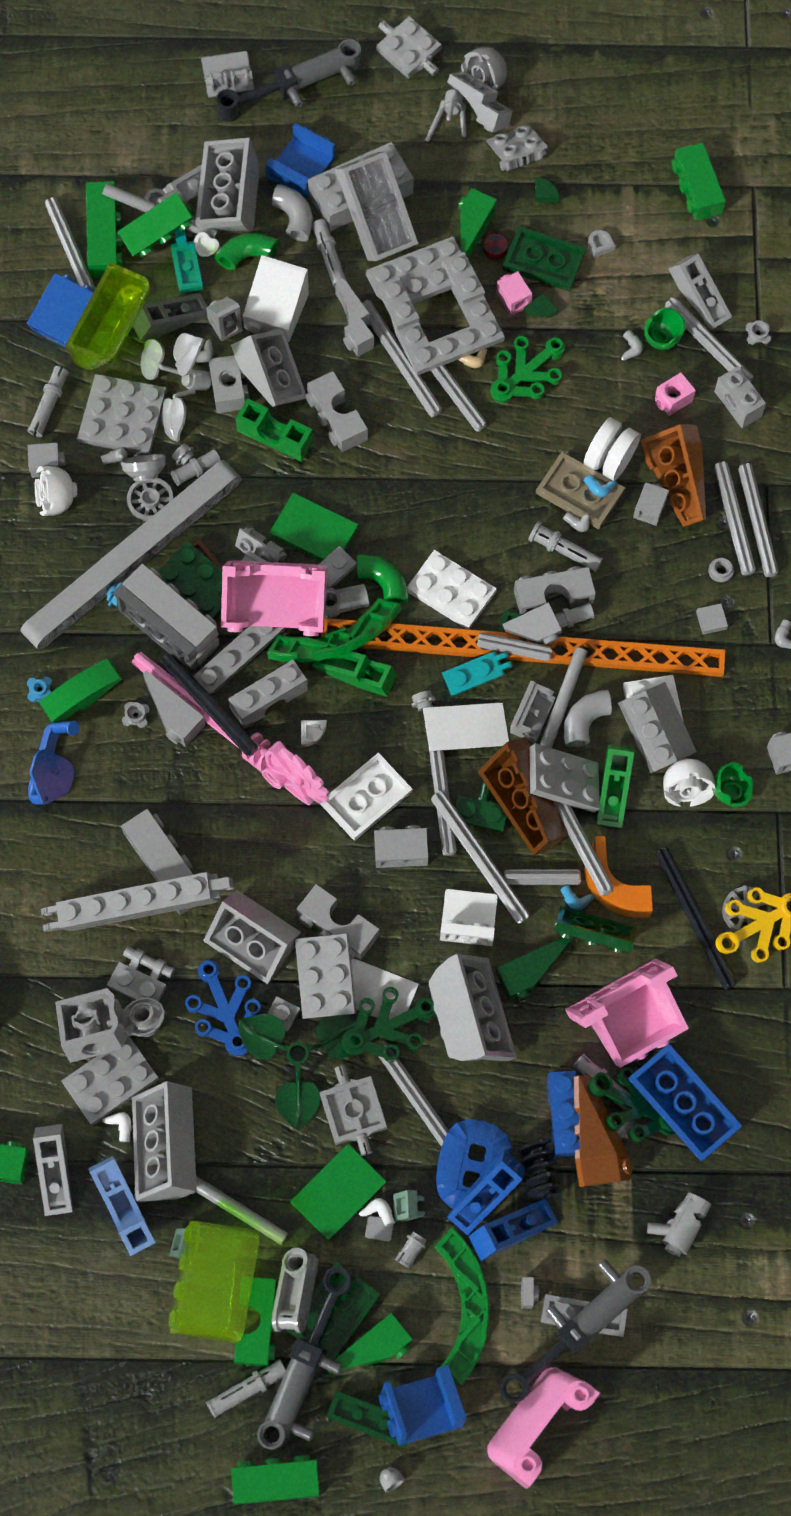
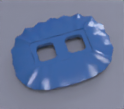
M473 1119L457 1122L450 1128L440 1151L436 1175L438 1193L447 1205L454 1208L470 1189L462 1184L465 1171H472L481 1175L504 1150L511 1154L512 1146L508 1135L495 1124ZM471 1144L481 1145L486 1148L485 1158L482 1162L468 1158Z

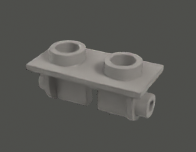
M246 527L245 529H239L235 546L242 552L246 553L249 550L267 562L278 563L279 561L283 562L287 556L284 552L285 549L272 541L264 544L266 537L255 531L254 528L249 529Z

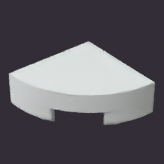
M301 720V747L311 746L322 738L326 731L327 720Z

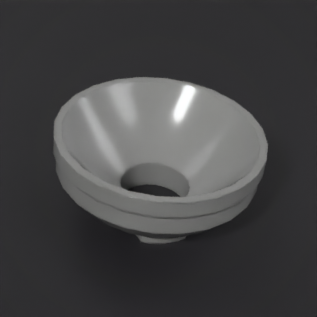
M162 454L135 456L121 461L122 470L132 477L134 481L152 480L158 477V474L166 465V457Z

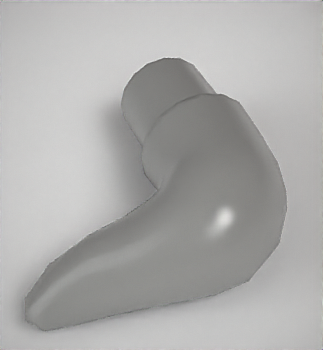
M631 330L626 331L623 337L628 341L631 348L622 355L621 359L623 361L638 356L643 351V343L639 337L635 336Z
M210 339L205 342L204 350L200 351L196 359L197 363L208 362V359L214 357Z
M123 448L110 451L108 454L101 456L103 465L122 461L127 458L128 453Z
M568 511L563 518L572 528L579 532H585L589 529V514H585L580 519Z
M783 620L780 627L777 628L775 642L779 647L791 649V640L787 638L791 627V622L788 620Z

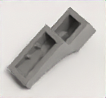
M466 72L450 74L448 83L456 88L470 103L477 115V122L484 125V128L490 132H497V130L508 128L513 111L496 101L498 91Z
M342 278L335 282V290L348 320L343 341L349 351L353 350L357 357L374 348V336L367 327L369 326L368 311L346 280Z

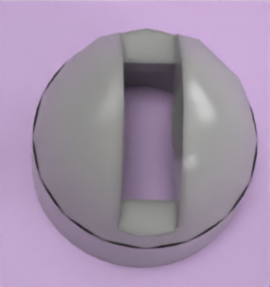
M394 1467L384 1469L380 1474V1482L385 1492L396 1489L405 1481L401 1472Z

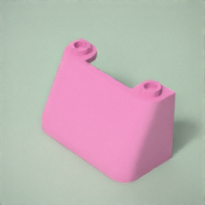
M228 561L223 565L221 627H227L229 632H243V628L248 626L299 628V630L303 631V635L318 636L319 632L324 631L328 566Z
M551 1367L546 1369L529 1389L525 1399L519 1402L489 1442L487 1449L489 1458L525 1489L529 1488L538 1477L542 1468L539 1456L530 1449V1446L560 1407L565 1411H568L570 1408L581 1411L592 1405L600 1393L588 1383L558 1368Z

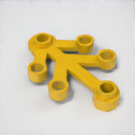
M756 887L747 892V900L751 904L763 902L776 907V909L768 913L743 905L739 900L729 901L725 906V911L728 915H741L755 921L734 933L725 932L720 934L716 939V947L723 954L735 952L739 947L740 941L761 930L757 947L751 951L753 961L761 963L769 957L768 947L774 922L781 918L779 935L773 938L772 944L777 950H784L790 946L791 911L787 909L786 905L788 902L791 903V893L778 897L765 893L761 888ZM754 891L759 894L758 900H755L752 896ZM732 903L737 905L738 910L736 913L731 910ZM780 937L785 941L783 947L778 943ZM723 939L728 940V948L723 947ZM758 950L763 952L762 959L757 957Z

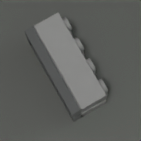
M141 564L114 591L119 611L166 652L173 654L188 671L193 673L220 646L217 637L219 635L216 627L217 623L209 615L203 616L193 601L183 599L179 595V590L173 584L169 583L167 585L163 582L161 575L154 568L148 569L145 565Z

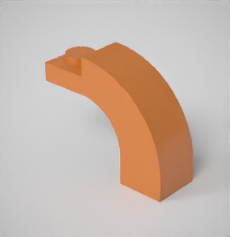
M605 836L595 837L591 846L613 885V892L606 896L600 895L585 867L586 882L592 894L595 895V898L604 907L616 914L632 918H650L653 911L651 885L631 886L618 881L608 868Z

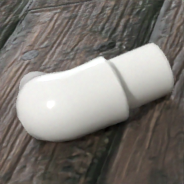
M119 1112L102 1119V1122L106 1124H119V1142H130L132 1122L128 1114Z
M381 1198L374 1199L359 1212L360 1216H368L377 1211L385 1227L395 1223L390 1206Z

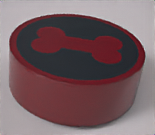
M500 234L487 236L484 240V253L492 259L503 257L507 252V240Z

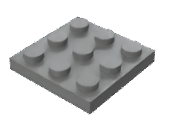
M95 374L77 437L78 443L114 450L123 448L130 453L150 455L162 405L167 393L166 387Z

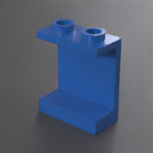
M295 123L293 125V138L277 160L269 158L266 162V178L298 191L306 199L308 196V179L328 169L335 159V144L330 139L313 133L308 127H302Z
M55 273L27 324L34 332L74 352L78 345L74 338L92 304L95 303L100 306L101 300L97 296V291L88 285L81 287L76 284L77 281L66 274L62 277Z
M448 1365L437 1368L436 1374L433 1377L392 1388L390 1381L385 1382L382 1392L379 1394L383 1411L387 1410L390 1418L388 1420L390 1435L392 1438L396 1437L399 1446L462 1428L466 1420V1415Z

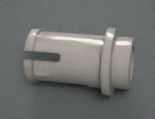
M412 1232L410 1236L407 1235L406 1238L408 1240L395 1259L408 1269L411 1268L421 1249L426 1248L424 1244L427 1240L415 1232Z

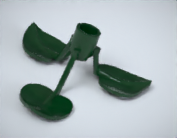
M259 1014L239 1020L241 1040L251 1055L258 1059H270L274 1056L276 1048L287 1051L289 1062L296 1066V1083H284L275 1095L277 1111L294 1129H300L309 1123L316 1114L320 1103V1094L316 1085L311 1082L301 1084V1065L308 1061L309 1051L323 1046L327 1055L332 1058L343 1059L350 1056L343 1050L341 1041L346 1031L354 1029L356 1017L349 1015L326 1017L318 1024L315 1031L317 1038L321 1042L308 1046L301 1042H295L290 1046L280 1044L285 1037V1027L282 1021L274 1015ZM351 1038L350 1042L353 1045H358L359 1039Z

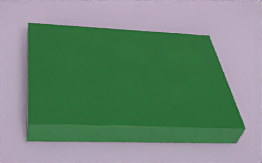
M292 493L270 530L269 535L313 558L323 561L339 546L344 551L346 550L358 530V524Z
M347 1144L290 1203L330 1241L387 1182Z

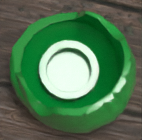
M662 308L645 322L644 335L648 343L659 350L673 348L679 343L686 325L685 319L675 309Z
M738 762L728 763L719 768L714 774L715 789L712 788V791L719 801L730 807H743L752 799L754 793L753 779L744 771L742 764Z

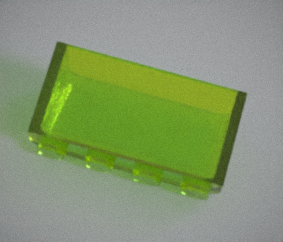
M109 263L66 343V347L75 365L86 370H95L115 360L150 294L151 288L144 276L114 263Z
M190 1221L184 1232L186 1246L185 1252L179 1260L181 1273L179 1281L174 1288V1298H176L174 1310L171 1311L169 1316L170 1333L220 1343H238L242 1338L259 1245V1233L256 1230Z

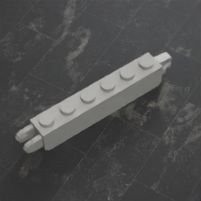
M205 872L56 902L55 906L41 909V914L44 916L58 915V922L46 923L43 925L44 932L62 929L76 931L216 903L218 898H221L220 892L234 889L233 879L230 877L218 879V874Z

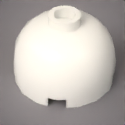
M39 466L36 473H41L40 479H35L37 507H43V511L39 513L42 516H53L65 512L72 504L73 497L77 496L76 483L72 482L70 475L59 467Z
M681 759L671 765L663 777L665 799L675 806H681L680 802L691 801L690 806H697L705 803L714 795L712 788L715 789V781L712 771L705 763L699 760Z

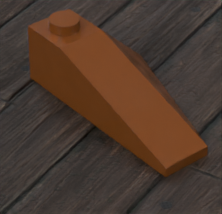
M679 424L641 439L646 463L650 470L655 472L659 479L658 484L663 486L664 489L669 490V503L683 527L706 520L703 451L697 425Z
M574 1076V1108L579 1114L578 1125H575V1135L580 1137V1149L575 1150L579 1187L632 1180L633 1165L628 1157V1152L617 1130L612 1131L605 1124V1119L609 1116V1113L601 1097L592 1095L588 1089L591 1076Z

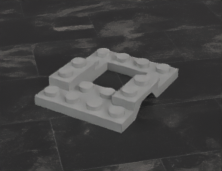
M453 236L366 270V276L376 296L383 300L391 316L395 334L416 376L504 341L505 336L484 297L485 291L465 252H461ZM451 289L470 326L428 342L419 324V316L413 304Z

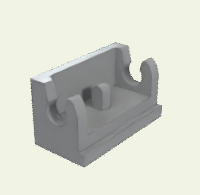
M531 680L511 723L510 733L521 738L527 737L528 741L536 743L555 701V697L552 696L554 691Z

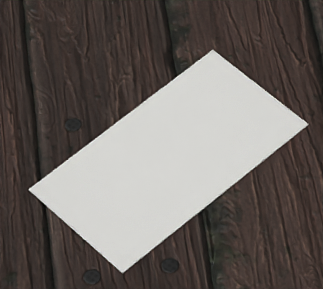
M503 703L423 708L429 751L503 746L509 741Z
M351 959L356 1010H358L362 999L370 998L375 1003V1009L371 1016L378 1017L383 1002L382 994L384 989L394 987L397 989L399 996L396 1003L392 1006L388 1020L408 1011L419 985L418 983L357 959ZM392 992L385 994L388 999L395 998ZM364 1003L362 1005L364 1010H371L370 1004Z

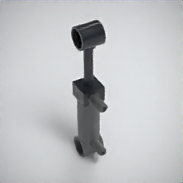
M346 39L339 44L338 48L290 67L287 63L274 68V82L240 96L232 89L221 90L216 95L217 115L224 122H233L240 116L241 105L277 90L283 100L291 98L294 105L300 107L303 105V100L298 93V89L340 72L347 84L353 85L356 79L352 72L358 70L361 66V46L353 39Z
M606 1259L598 1264L600 1270L612 1283L569 1321L565 1319L554 1305L546 1310L547 1315L559 1328L555 1335L560 1341L524 1373L506 1376L499 1388L502 1398L511 1404L523 1401L528 1394L529 1383L567 1349L572 1355L576 1354L647 1291L651 1283L649 1272L644 1267L632 1266L622 1275H619ZM631 1274L641 1276L643 1279L641 1288L636 1289L629 1284L628 1279ZM517 1381L520 1383L522 1392L519 1396L512 1397L507 1393L506 1386L508 1382Z
M331 1267L324 1274L323 1283L326 1291H328L326 1300L309 1339L297 1338L289 1356L291 1357L290 1363L266 1419L257 1432L260 1445L266 1449L271 1450L283 1447L290 1440L291 1433L307 1441H311L314 1436V1430L295 1422V1419L317 1368L323 1367L335 1374H339L342 1370L343 1365L326 1357L328 1349L318 1344L338 1297L348 1294L355 1287V1275L347 1267ZM341 1272L345 1276L346 1281L345 1285L339 1289L334 1284V1277ZM272 1426L276 1427L280 1433L277 1442L270 1440L268 1435L269 1429Z

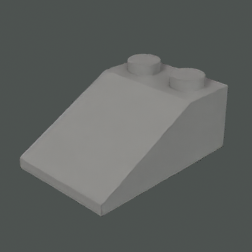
M283 329L250 335L231 345L239 369L272 407L306 399V392Z

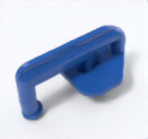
M77 721L50 723L45 728L39 751L35 753L30 768L31 779L28 786V797L33 804H49L70 791L74 778L73 765L68 760L55 754L54 750L59 733H68L71 736L78 734L80 724Z

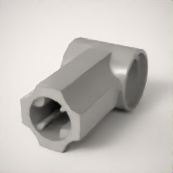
M364 584L339 590L327 588L326 601L332 600L336 604L326 606V618H335L342 612L369 606Z

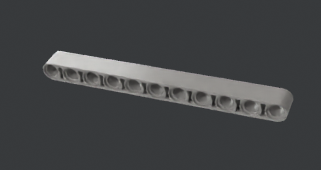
M225 460L217 462L23 624L21 633L38 650L45 648L104 599L113 585L124 582L141 564L147 563L239 485L241 476Z

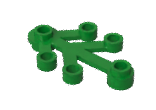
M518 336L514 340V349L516 351L515 374L509 379L507 366L511 362V354L505 350L497 353L498 380L494 381L491 385L490 394L492 398L499 403H505L513 396L531 397L533 399L542 398L544 386L538 382H549L552 385H557L561 382L562 372L558 368H552L548 372L534 371L548 359L556 360L561 358L565 350L564 342L559 338L549 339L545 349L525 365L529 341L524 336ZM519 342H522L525 344V346L520 347L517 344ZM551 345H558L559 347L553 348ZM506 357L508 360L501 361L499 358ZM556 374L558 375V378L553 379L551 378V375ZM522 381L536 382L530 387L517 386ZM499 388H505V389H507V390L504 391V392H501V391H499L498 389H499ZM539 389L541 392L534 393L533 390Z

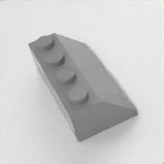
M166 1081L132 1097L135 1201L137 1202L180 1199L197 1192L192 1087Z

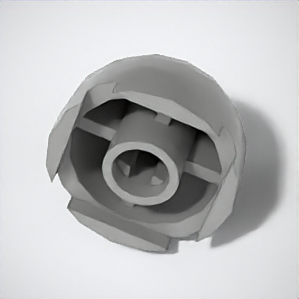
M480 47L465 54V62L461 65L462 72L470 74L498 91L507 78V66L501 54L495 49Z

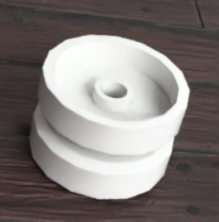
M609 417L600 427L590 444L584 459V465L593 470H598L603 466V475L616 481L630 462L639 444L641 434L631 428H627L622 432V423Z

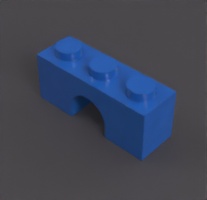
M576 1071L548 1072L547 1075L548 1103L551 1107L553 1159L575 1158V1150L580 1149V1137L575 1135V1125H578L579 1114L574 1108V1076H576Z

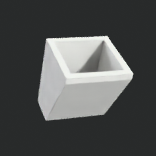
M262 255L243 314L244 328L255 334L283 329L285 337L289 342L309 295L308 270Z

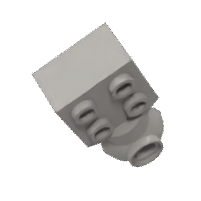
M108 988L55 1002L61 1047L70 1063L120 1050L129 1036H152L158 1031L164 1021L163 1006L156 999L149 997L139 998L132 1001L125 1009H122L118 999Z

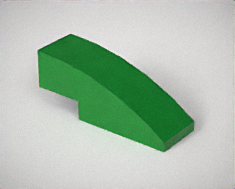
M352 651L333 658L314 661L312 665L315 669L338 680L388 697L397 677L392 666L371 661L366 655Z
M105 659L66 681L39 701L52 722H64L79 709L85 710L121 681L122 677L111 661Z

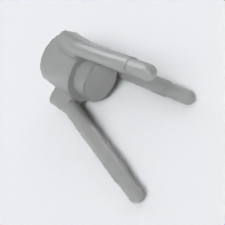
M453 89L446 92L445 100L441 101L440 108L426 136V142L430 141L444 110L447 113L448 121L451 120L452 115L460 113L461 134L463 138L466 137V105L463 104L464 96L458 90Z

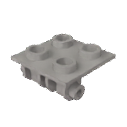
M247 51L201 58L208 98L216 97L218 92L224 89H232L237 94L254 90Z
M530 125L519 126L515 130L497 134L493 138L486 140L502 160L499 162L502 171H510L517 168L518 165L520 167L523 166V160L526 164H529L530 162L542 159L546 155L545 149L547 145Z

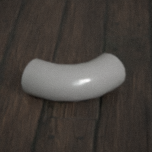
M278 184L273 193L272 206L288 214L289 224L286 233L297 241H307L311 233L313 221L309 203L298 191Z
M608 690L586 695L571 707L564 721V741L566 747H580L589 744V727L591 723L598 717L611 715L612 706Z

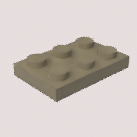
M561 452L537 487L536 494L565 511H569L574 516H578L580 519L585 514H589V524L600 529L623 495L625 487L617 483L606 497L596 496L584 482L588 475H592L601 485H605L613 480Z

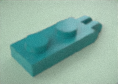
M493 651L442 672L451 697L504 676V670L513 666L511 661L504 664L500 663L501 660L509 657L508 653L504 652L497 655L496 651Z

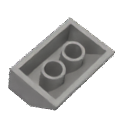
M665 682L618 703L649 773L697 752Z
M236 890L222 901L203 941L269 984L295 946V939L299 938L301 932Z

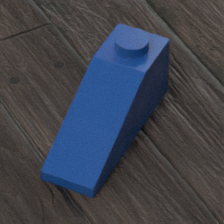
M504 1150L485 1169L451 1210L447 1218L468 1235L523 1180L525 1167L509 1152Z
M545 1198L483 1225L472 1233L469 1238L480 1260L483 1261L558 1224V1221Z

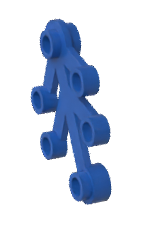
M213 960L203 961L198 968V973L201 980L209 984L218 1008L201 1002V999L196 995H191L186 999V1008L189 1012H199L223 1022L228 1032L211 1027L208 1020L201 1019L195 1024L196 1033L201 1037L208 1036L225 1043L226 1050L233 1056H243L248 1052L244 1044L242 1043L241 1046L233 1045L234 1039L241 1038L234 1018L245 993L251 988V980L246 975L236 978V989L228 1004L218 980L220 976L218 964ZM207 966L214 968L211 974L204 972ZM241 980H246L248 985L245 988H240L238 983ZM250 999L246 1002L244 1018L260 1014L261 1005L259 1001ZM197 1000L199 1004L196 1008L189 1007V1002ZM256 1004L258 1009L255 1012H250L248 1010L249 1005ZM201 1024L208 1025L206 1032L198 1030Z

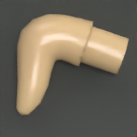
M487 349L480 350L476 356L470 354L458 360L466 366L479 368L484 363Z

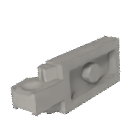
M202 165L169 183L163 189L165 195L156 200L155 203H161L176 192H181L187 202L198 196Z

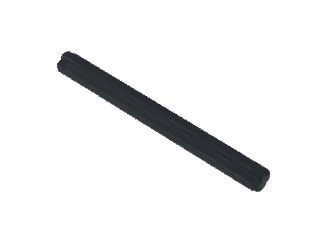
M164 654L160 661L165 669L245 755L253 756L258 750L257 744L173 654Z
M665 847L658 850L655 856L723 989L726 990L734 987L737 984V980L723 953L717 949L716 940L669 848Z

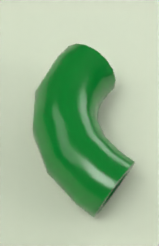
M259 232L243 233L229 239L218 250L215 259L222 267L234 270L247 257L257 256L261 258L263 255L274 258L278 251L280 240Z
M357 554L358 580L368 579L377 582L382 587L384 600L400 603L401 605L409 601L406 580L395 564L380 556Z

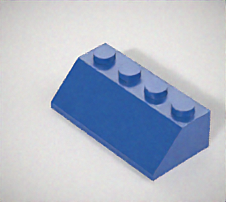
M670 1044L665 1046L628 1078L701 1162L719 1149L742 1127Z

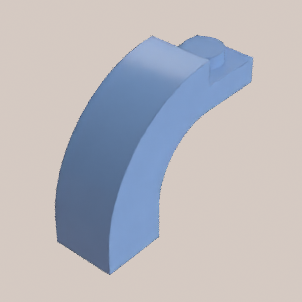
M111 1156L88 1168L130 1256L155 1244L149 1227L114 1157Z

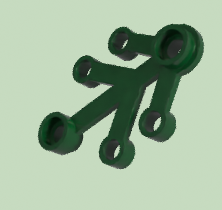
M387 987L382 994L383 1002L375 1026L364 1031L368 1016L375 1009V1003L370 998L362 999L358 1006L359 1015L354 1029L346 1031L342 1037L341 1044L343 1050L353 1056L368 1052L383 1057L387 1062H395L400 1054L399 1048L396 1045L390 1044L384 1047L371 1042L381 1037L405 1045L411 1051H418L423 1044V1038L420 1034L412 1033L407 1035L395 1029L416 1019L421 1021L431 1020L435 1015L433 1000L421 998L417 1001L414 1008L388 1020L392 1006L396 1003L399 994L394 987ZM392 992L395 998L388 999L385 994ZM364 1003L370 1004L371 1010H364L362 1005ZM428 1004L431 1010L424 1011L421 1005ZM358 1038L360 1044L353 1045L350 1039ZM416 1038L420 1044L413 1046L410 1040ZM394 1050L396 1056L389 1057L386 1054V1051Z
M623 1068L617 1073L618 1082L623 1086H627L631 1096L614 1088L612 1079L606 1073L599 1072L589 1080L588 1089L592 1095L599 1097L605 1095L630 1108V1110L621 1113L613 1112L607 1116L605 1124L608 1129L616 1131L625 1123L645 1116L653 1122L644 1126L637 1124L630 1128L628 1136L632 1142L639 1143L648 1135L658 1131L667 1136L675 1134L674 1130L659 1113L648 1106L644 1096L630 1080L625 1078L624 1074L628 1078L634 1074L631 1068Z

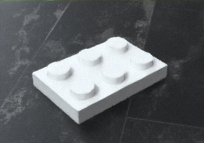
M435 550L407 586L409 594L465 629L472 627L497 590V588Z
M377 753L327 795L329 801L322 802L321 806L355 841L409 796L413 789Z

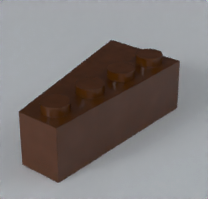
M522 737L506 742L478 770V773L532 854L537 855L553 849L568 834L554 801L530 794V744L527 737Z

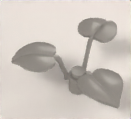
M187 333L179 335L175 342L173 356L175 361H177L175 364L177 369L161 364L165 351L162 344L155 339H149L145 342L141 356V371L146 379H156L159 369L181 375L182 384L188 389L174 394L173 399L166 398L161 409L160 419L162 427L168 437L176 442H180V433L186 418V405L180 397L195 394V390L206 391L211 385V375L208 371L192 369L205 339Z

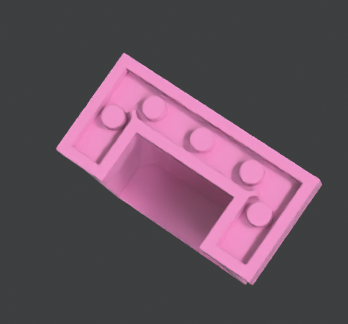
M656 958L565 1009L569 1018L581 1026L587 1028L592 1025L613 1062L620 1068L633 1060L639 1061L645 1058L652 1049L668 1045L673 1037L689 1029L666 983L677 976L673 966Z

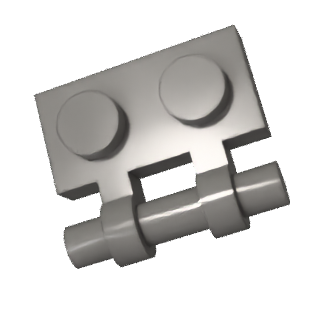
M127 946L123 956L131 959V963L127 966L119 962L107 983V987L133 1000L149 997L159 1002L167 988L166 984L160 982L159 979L162 974L171 978L175 969L166 965L167 962L160 958L158 960L145 955V951L139 948L135 950ZM141 964L152 969L150 976L137 971Z

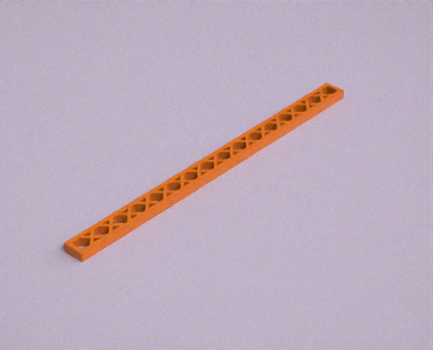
M325 618L324 631L321 632V638L327 634L328 627H336L338 629L349 628L358 621ZM391 623L384 630L392 636L391 639L383 642L378 637L372 639L373 641H369L359 648L479 658L495 651L490 649L484 650L477 646L480 633L531 643L535 642L506 632ZM407 633H412L417 640L412 644H408L402 637ZM432 635H437L442 642L434 646L427 639ZM457 637H462L467 644L459 648L452 641ZM559 637L558 640L546 646L554 649L557 645H563L568 650L563 656L557 655L552 650L549 661L508 653L509 657L504 659L569 665L576 647H588L593 654L585 658L583 666L723 677L725 650ZM607 649H613L618 656L610 660L603 653ZM496 651L497 655L504 653V652ZM633 651H638L644 658L639 662H635L628 655ZM658 653H663L669 660L664 664H660L653 657ZM683 655H688L694 662L689 666H685L678 659ZM708 657L719 658L718 668L708 667L704 660Z

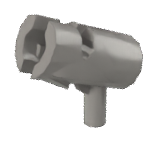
M688 1193L683 1202L674 1211L676 1212L674 1219H670L666 1224L648 1222L647 1233L665 1235L662 1242L666 1245L665 1250L677 1257H680L681 1254L687 1255L701 1227V1222L696 1220L695 1217L705 1218L711 1204L695 1194Z

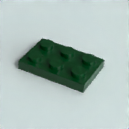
M519 226L504 261L503 270L511 273L519 272L523 277L570 292L586 253V247Z
M187 541L157 572L161 575L163 582L167 585L171 583L179 590V595L183 599L193 601L203 616L207 614L215 620L221 614L223 571Z
M560 906L554 931L567 939L576 937L583 939L585 943L592 946H599L601 944L609 946L612 951L617 953H625L626 951L631 953L637 927Z
M335 1262L332 1267L342 1265H340L338 1262ZM340 1272L335 1275L334 1284L337 1288H342L345 1285L346 1279ZM355 1276L356 1283L353 1290L348 1294L342 1295V1297H338L318 1344L328 1349L325 1356L333 1360L337 1358L381 1296L380 1293L357 1276ZM323 1280L313 1292L305 1331L298 1333L295 1330L287 1329V1332L295 1338H305L308 1340L328 1295Z

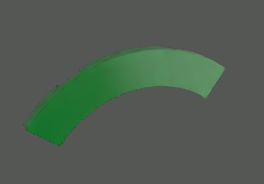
M378 598L373 606L358 619L356 624L347 629L344 627L327 633L322 638L312 639L309 637L278 635L267 652L268 659L290 662L291 660L295 662H312L346 654L363 646L382 633L402 610L401 604Z
M451 1227L434 1246V1249L448 1264L458 1285L461 1299V1323L454 1347L441 1367L448 1365L453 1380L462 1386L477 1364L484 1347L489 1324V1298L484 1274L475 1254L464 1238Z

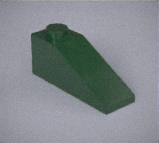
M563 937L497 967L496 976L509 1002L515 999L517 1002H520L531 996L530 992L534 991L566 951L571 939Z

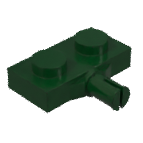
M486 783L481 784L479 798L458 795L455 808L468 826L503 833L507 815L500 804L489 800L491 791L488 786L485 794Z

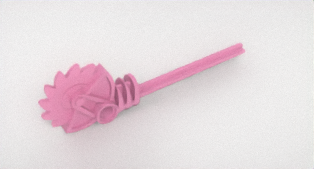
M142 652L134 656L135 658L131 663L143 673L146 670L203 715L206 723L237 746L174 677ZM259 732L250 737L257 744L258 750L253 756L245 755L242 752V757L257 768L272 786L277 789H281L284 786L291 794L309 806L313 801L319 804L329 801V798L326 796L329 791L323 787V780L317 777L312 767L307 766L299 756L293 755L288 751L281 741L271 746L268 739L264 740Z

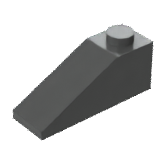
M200 293L142 304L130 322L139 340H148L161 337L207 317V305Z

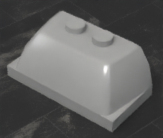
M250 138L204 142L195 225L198 229L253 230L260 168Z
M456 954L448 958L435 970L429 980V988L434 1002V1011L437 1014L441 1028L440 1033L449 1058L460 1061L482 1059L511 1061L517 1058L489 958Z

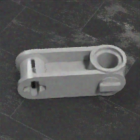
M293 1248L284 1255L272 1313L274 1331L281 1332L283 1329L295 1330L298 1333L305 1331L316 1274L318 1272L319 1260L315 1254H307L303 1249Z

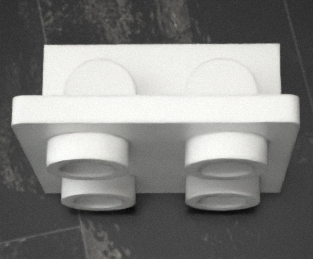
M446 889L440 941L492 946L497 895Z

